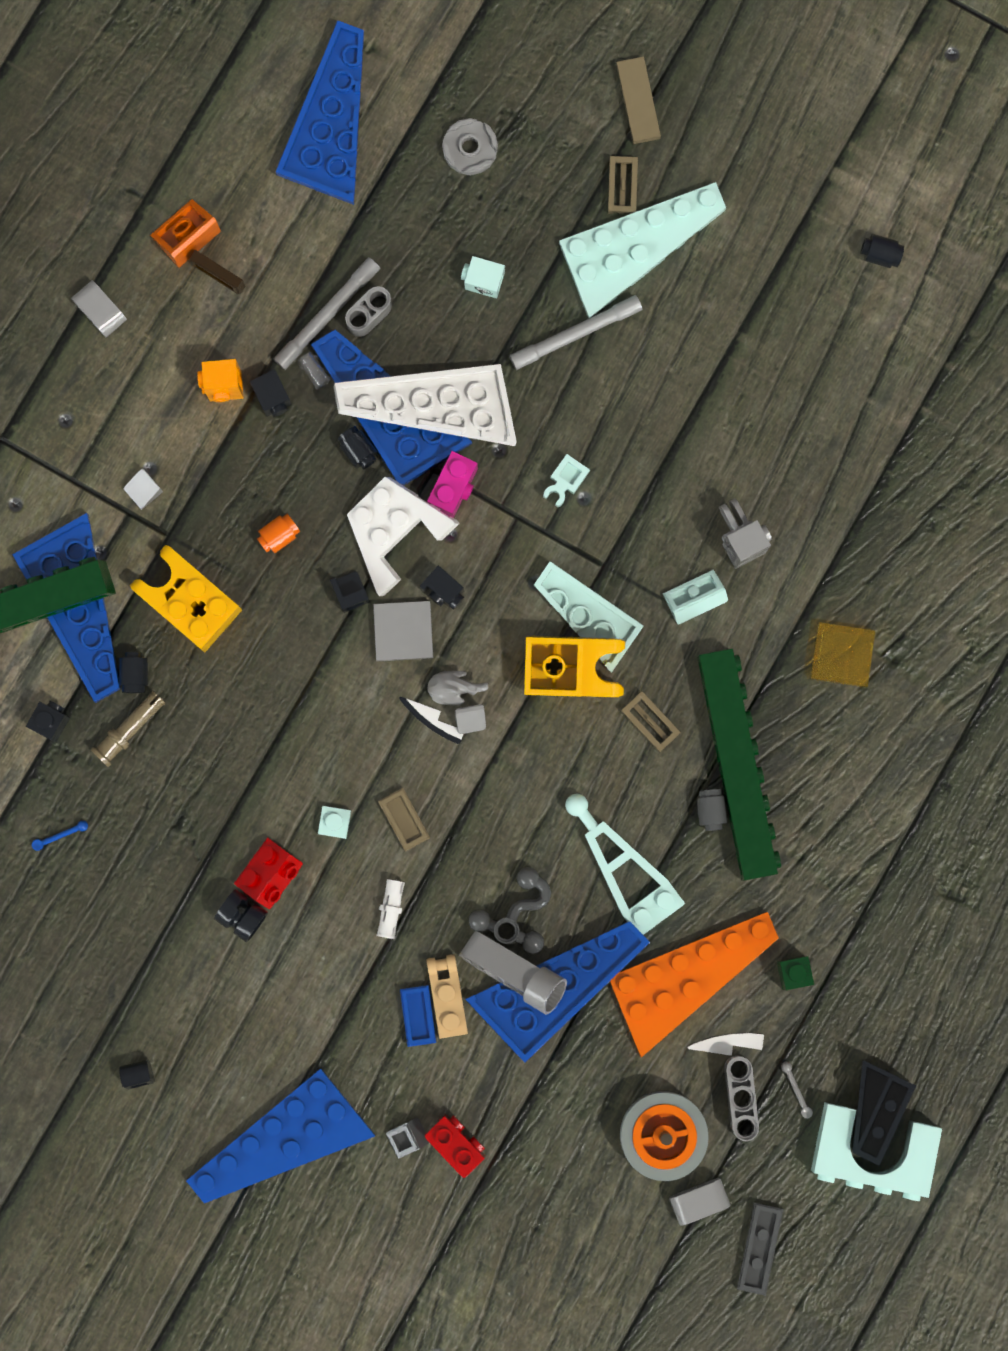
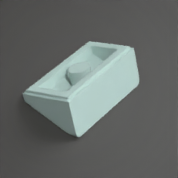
M714 569L663 593L677 624L688 621L728 601L726 590Z

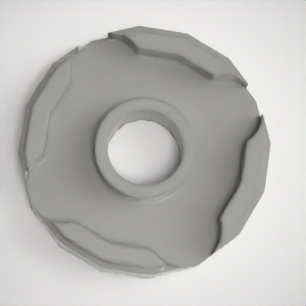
M468 118L459 120L449 127L443 139L442 149L444 159L452 169L460 174L475 175L490 168L496 159L498 144L496 135L489 125L477 121V119ZM468 140L475 141L478 145L477 150L473 153L465 152L462 149L464 142Z

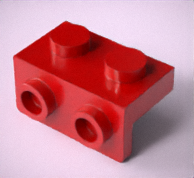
M267 837L234 882V885L267 909H271L274 903L280 899L282 892L291 880L297 876L303 863Z
M445 1114L425 1134V1139L462 1178H466L485 1159V1155L482 1153L485 1147L474 1136L469 1139L462 1132L465 1126L457 1117L453 1115L449 1118Z

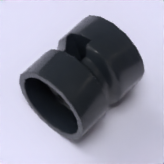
M234 889L219 908L214 920L225 928L233 927V933L245 942H248L261 926L268 912L256 903L250 905L248 903L249 898Z

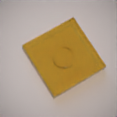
M819 622L810 679L867 688L875 631Z

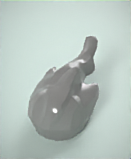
M443 671L433 675L429 680L427 688L434 702L444 705H460L465 702L460 697L461 694L469 693L474 696L477 692L486 691L488 683L475 684L461 679L460 677L467 674L464 671Z

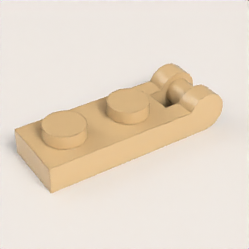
M455 954L446 955L445 959L435 960V957L427 958L439 1039L468 1034ZM449 970L450 978L439 980L437 971Z

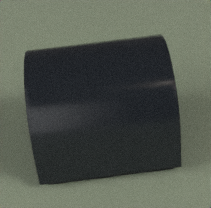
M148 1059L119 1067L122 1087L128 1090L155 1082L152 1066Z

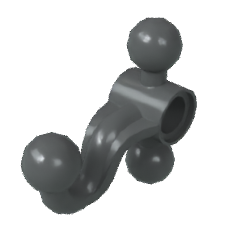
M524 867L517 873V883L523 889L537 888L540 891L539 897L516 901L510 907L506 918H502L499 921L492 920L485 910H474L469 915L468 923L474 931L483 932L489 930L493 932L495 940L502 945L518 942L522 944L526 952L535 954L544 947L543 936L536 931L521 932L516 922L522 911L539 910L545 907L550 901L551 889L547 881L539 877L535 869ZM502 924H510L514 928V936L510 939H503L498 934V928Z

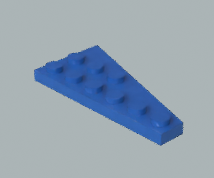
M337 21L276 169V175L354 205L364 30Z
M336 330L311 344L334 383L391 377L383 368L364 355L361 350ZM356 417L395 480L403 486L448 459L452 451L458 453L472 444V441L467 437Z
M321 1068L187 1179L186 1182L202 1202L207 1203L376 1135Z

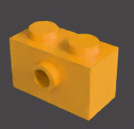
M236 359L202 362V371L197 372L198 385L202 389V394H206L210 402L244 399L242 371Z

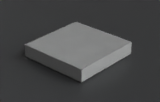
M430 601L373 604L376 661L433 659Z

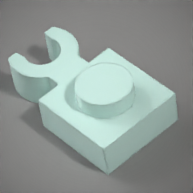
M566 454L551 475L550 479L555 481L556 484L549 486L544 491L543 498L547 499L551 493H557L559 500L555 506L560 507L564 503L566 490L574 495L590 470Z

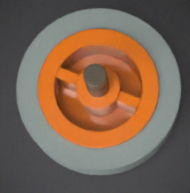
M657 1091L640 1097L628 1108L620 1127V1142L628 1162L636 1171L653 1180L672 1181L690 1174L701 1163L708 1146V1128L702 1113L689 1099L674 1092Z

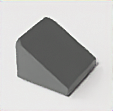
M417 1117L386 1132L398 1159L429 1144L425 1139L426 1133Z

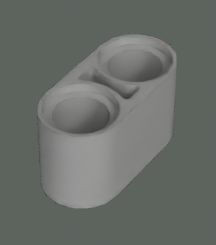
M93 280L71 298L105 338L127 320Z
M380 286L371 288L347 311L345 316L346 325L352 335L357 337L367 335L389 314L392 303L387 289ZM376 297L385 298L386 303L382 307L377 308L371 304L372 300ZM356 316H363L366 322L361 327H355L351 324L352 319Z
M720 1178L707 1181L669 1197L680 1226L718 1213L731 1206Z

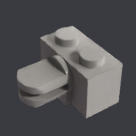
M734 498L729 501V504L740 526H738L726 504L719 506V509L730 529V532L723 535L722 545L735 569L766 554L771 546L769 541L772 540V537L765 525L760 526L758 520L755 522L747 520L738 501Z

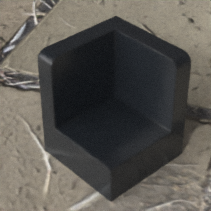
M352 572L338 579L335 577L330 578L344 613L370 603L358 572Z

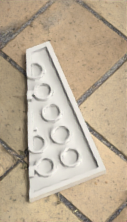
M501 364L334 384L338 414L515 446L517 443Z

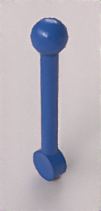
M81 820L76 826L44 840L36 839L32 842V848L40 851L46 844L77 831H86L88 823Z

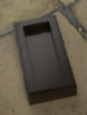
M197 250L194 251L190 259L195 268L236 294L242 293L245 284L241 278Z

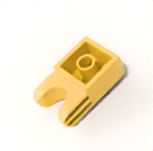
M165 545L160 550V556L170 566L171 578L169 582L157 588L147 585L140 579H136L130 584V587L205 653L242 609L170 546ZM205 605L203 608L206 612L205 615L201 617L198 614L195 617V608Z
M527 636L524 695L623 696L624 687L618 682H609L600 678L596 673L595 666L598 659L603 655L622 652L625 649L626 641L615 638ZM552 658H556L558 663H562L563 668H559L557 673H551V668L547 669L546 663H551Z

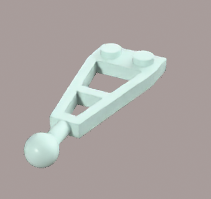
M572 794L567 798L565 803L566 810L570 815L578 816L589 832L585 834V838L621 915L627 922L630 921L644 935L685 904L670 882L604 821L597 824L587 810L588 801L583 795ZM601 833L608 836L624 851L608 864L595 839ZM631 858L660 886L631 908H628L611 872Z

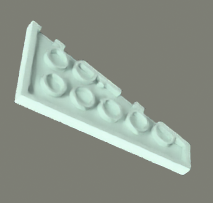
M716 182L559 241L588 319L595 316L607 304L613 302L623 291L634 285L665 260L669 254L680 248L690 237L701 231L726 210Z

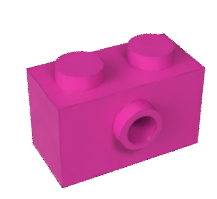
M452 451L427 503L433 504L441 512L454 518L462 500L467 501L474 488L471 482L478 470V463Z

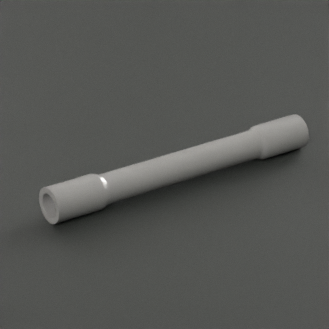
M368 257L351 275V278L299 334L289 341L273 358L283 370H286L295 361L309 342L355 293L364 287L381 269L378 264Z
M634 295L613 305L610 309L556 335L510 354V360L515 370L525 367L548 353L615 321L623 320L642 311L641 303L638 297Z

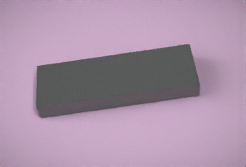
M754 1202L736 1287L737 1290L766 1296L783 1208Z

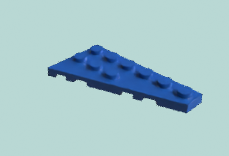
M88 513L12 554L26 580L39 575H43L44 578L52 576V571L60 567L69 566L70 569L80 566L79 561L86 558L95 557L97 560ZM104 598L48 617L93 701L97 703L120 690Z
M629 921L567 952L536 965L539 968L546 967L567 980L566 990L555 1009L547 1015L525 1003L522 995L502 983L496 984L465 1000L526 1063L631 962L650 941Z

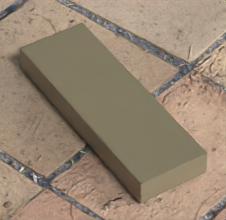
M644 56L616 62L633 144L660 139L661 134Z

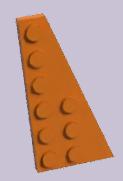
M768 912L623 970L610 981L641 1058L779 939Z

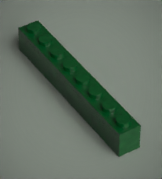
M733 649L701 654L697 657L741 881L778 874L777 868H781L779 852L773 851L771 840L776 839L773 823H768L766 812L770 811L767 794L762 795L760 784L764 783L762 767L756 766L755 756L759 755L756 738L751 739L749 728L753 727L750 710L745 711L743 700L747 699L745 683L739 682L738 672L742 671L739 655H734Z

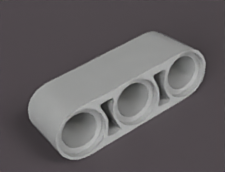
M734 1055L727 1059L724 1066L730 1127L732 1133L738 1139L750 1141L759 1132L753 1068L748 1059L740 1055ZM736 1061H743L746 1066L745 1073L740 1077H735L731 1073V1066ZM740 1090L747 1091L749 1095L748 1102L743 1106H738L734 1102V1095ZM744 1119L750 1120L752 1123L751 1132L746 1135L739 1134L737 1131L738 1123Z

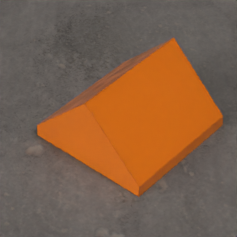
M191 199L150 236L180 268L190 259L195 250L199 251L221 230L215 218Z

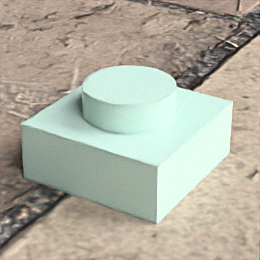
M322 806L318 834L347 839L351 810Z

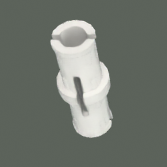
M387 879L383 905L380 904L379 907L381 916L377 936L395 939L398 916L402 913L400 905L405 882Z

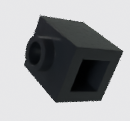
M39 701L25 727L57 743L70 717L63 714L65 708L52 701H49L46 705Z

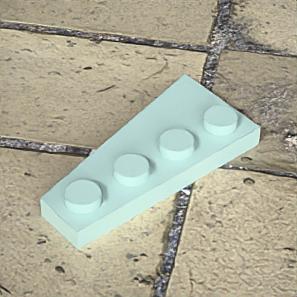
M551 561L534 584L580 637L615 638L626 641L625 649L622 652L605 654L599 658L612 673L644 625Z

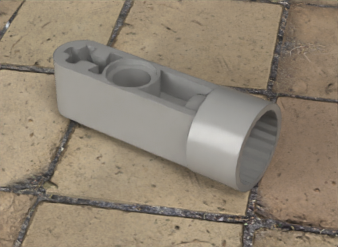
M474 931L459 954L470 965L522 995L525 1003L545 1015L555 1009L566 990L567 980L546 967L539 968L480 932Z

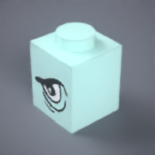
M472 256L470 264L465 263L461 275V280H465V290L497 298L505 274V265Z

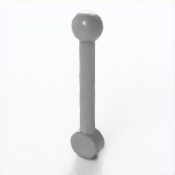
M783 1062L781 1070L787 1074L802 1108L801 1115L804 1118H810L813 1111L805 1103L792 1074V1065L790 1062Z

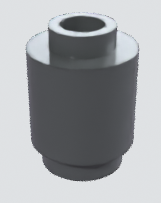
M722 789L699 791V798L697 799L699 826H705L706 831L723 830L722 824H727L728 819L725 796H722Z

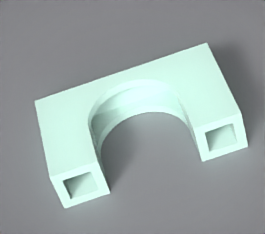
M824 1102L811 1171L818 1174V1180L834 1183L835 1178L846 1180V1186L863 1189L864 1184L875 1186V1192L891 1195L892 1190L903 1192V1198L920 1201L921 1196L929 1198L942 1128L909 1120L904 1150L899 1161L885 1171L870 1172L862 1169L855 1162L850 1149L856 1110Z

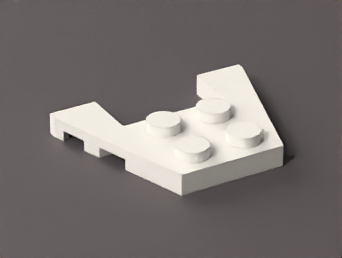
M384 477L347 514L376 593L379 596H385L401 580L384 556L420 521L425 524L436 540H443L460 524L456 519L447 516L433 504H429L419 498L416 493L391 477Z

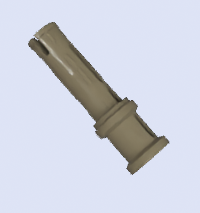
M152 691L116 730L114 728L107 732L108 736L97 747H92L90 750L109 767L111 765L110 761L122 749L126 750L128 748V741L166 703Z

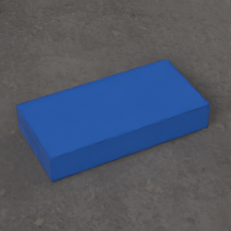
M429 985L400 989L407 1046L436 1043Z

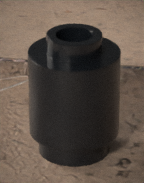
M872 234L870 239H864L860 254L864 255V261L887 268H891V266L898 268L904 253V246L899 245V241Z
M356 426L349 428L338 437V441L341 443L339 447L355 468L362 467L364 470L376 462L375 456L378 451L362 430H358Z
M126 652L124 658H119V686H122V693H145V686H148V658H142L141 652Z

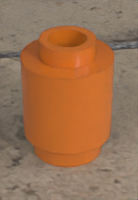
M285 514L283 517L279 515L258 530L261 536L257 540L266 552L272 550L275 554L295 540V535L300 530L288 514Z

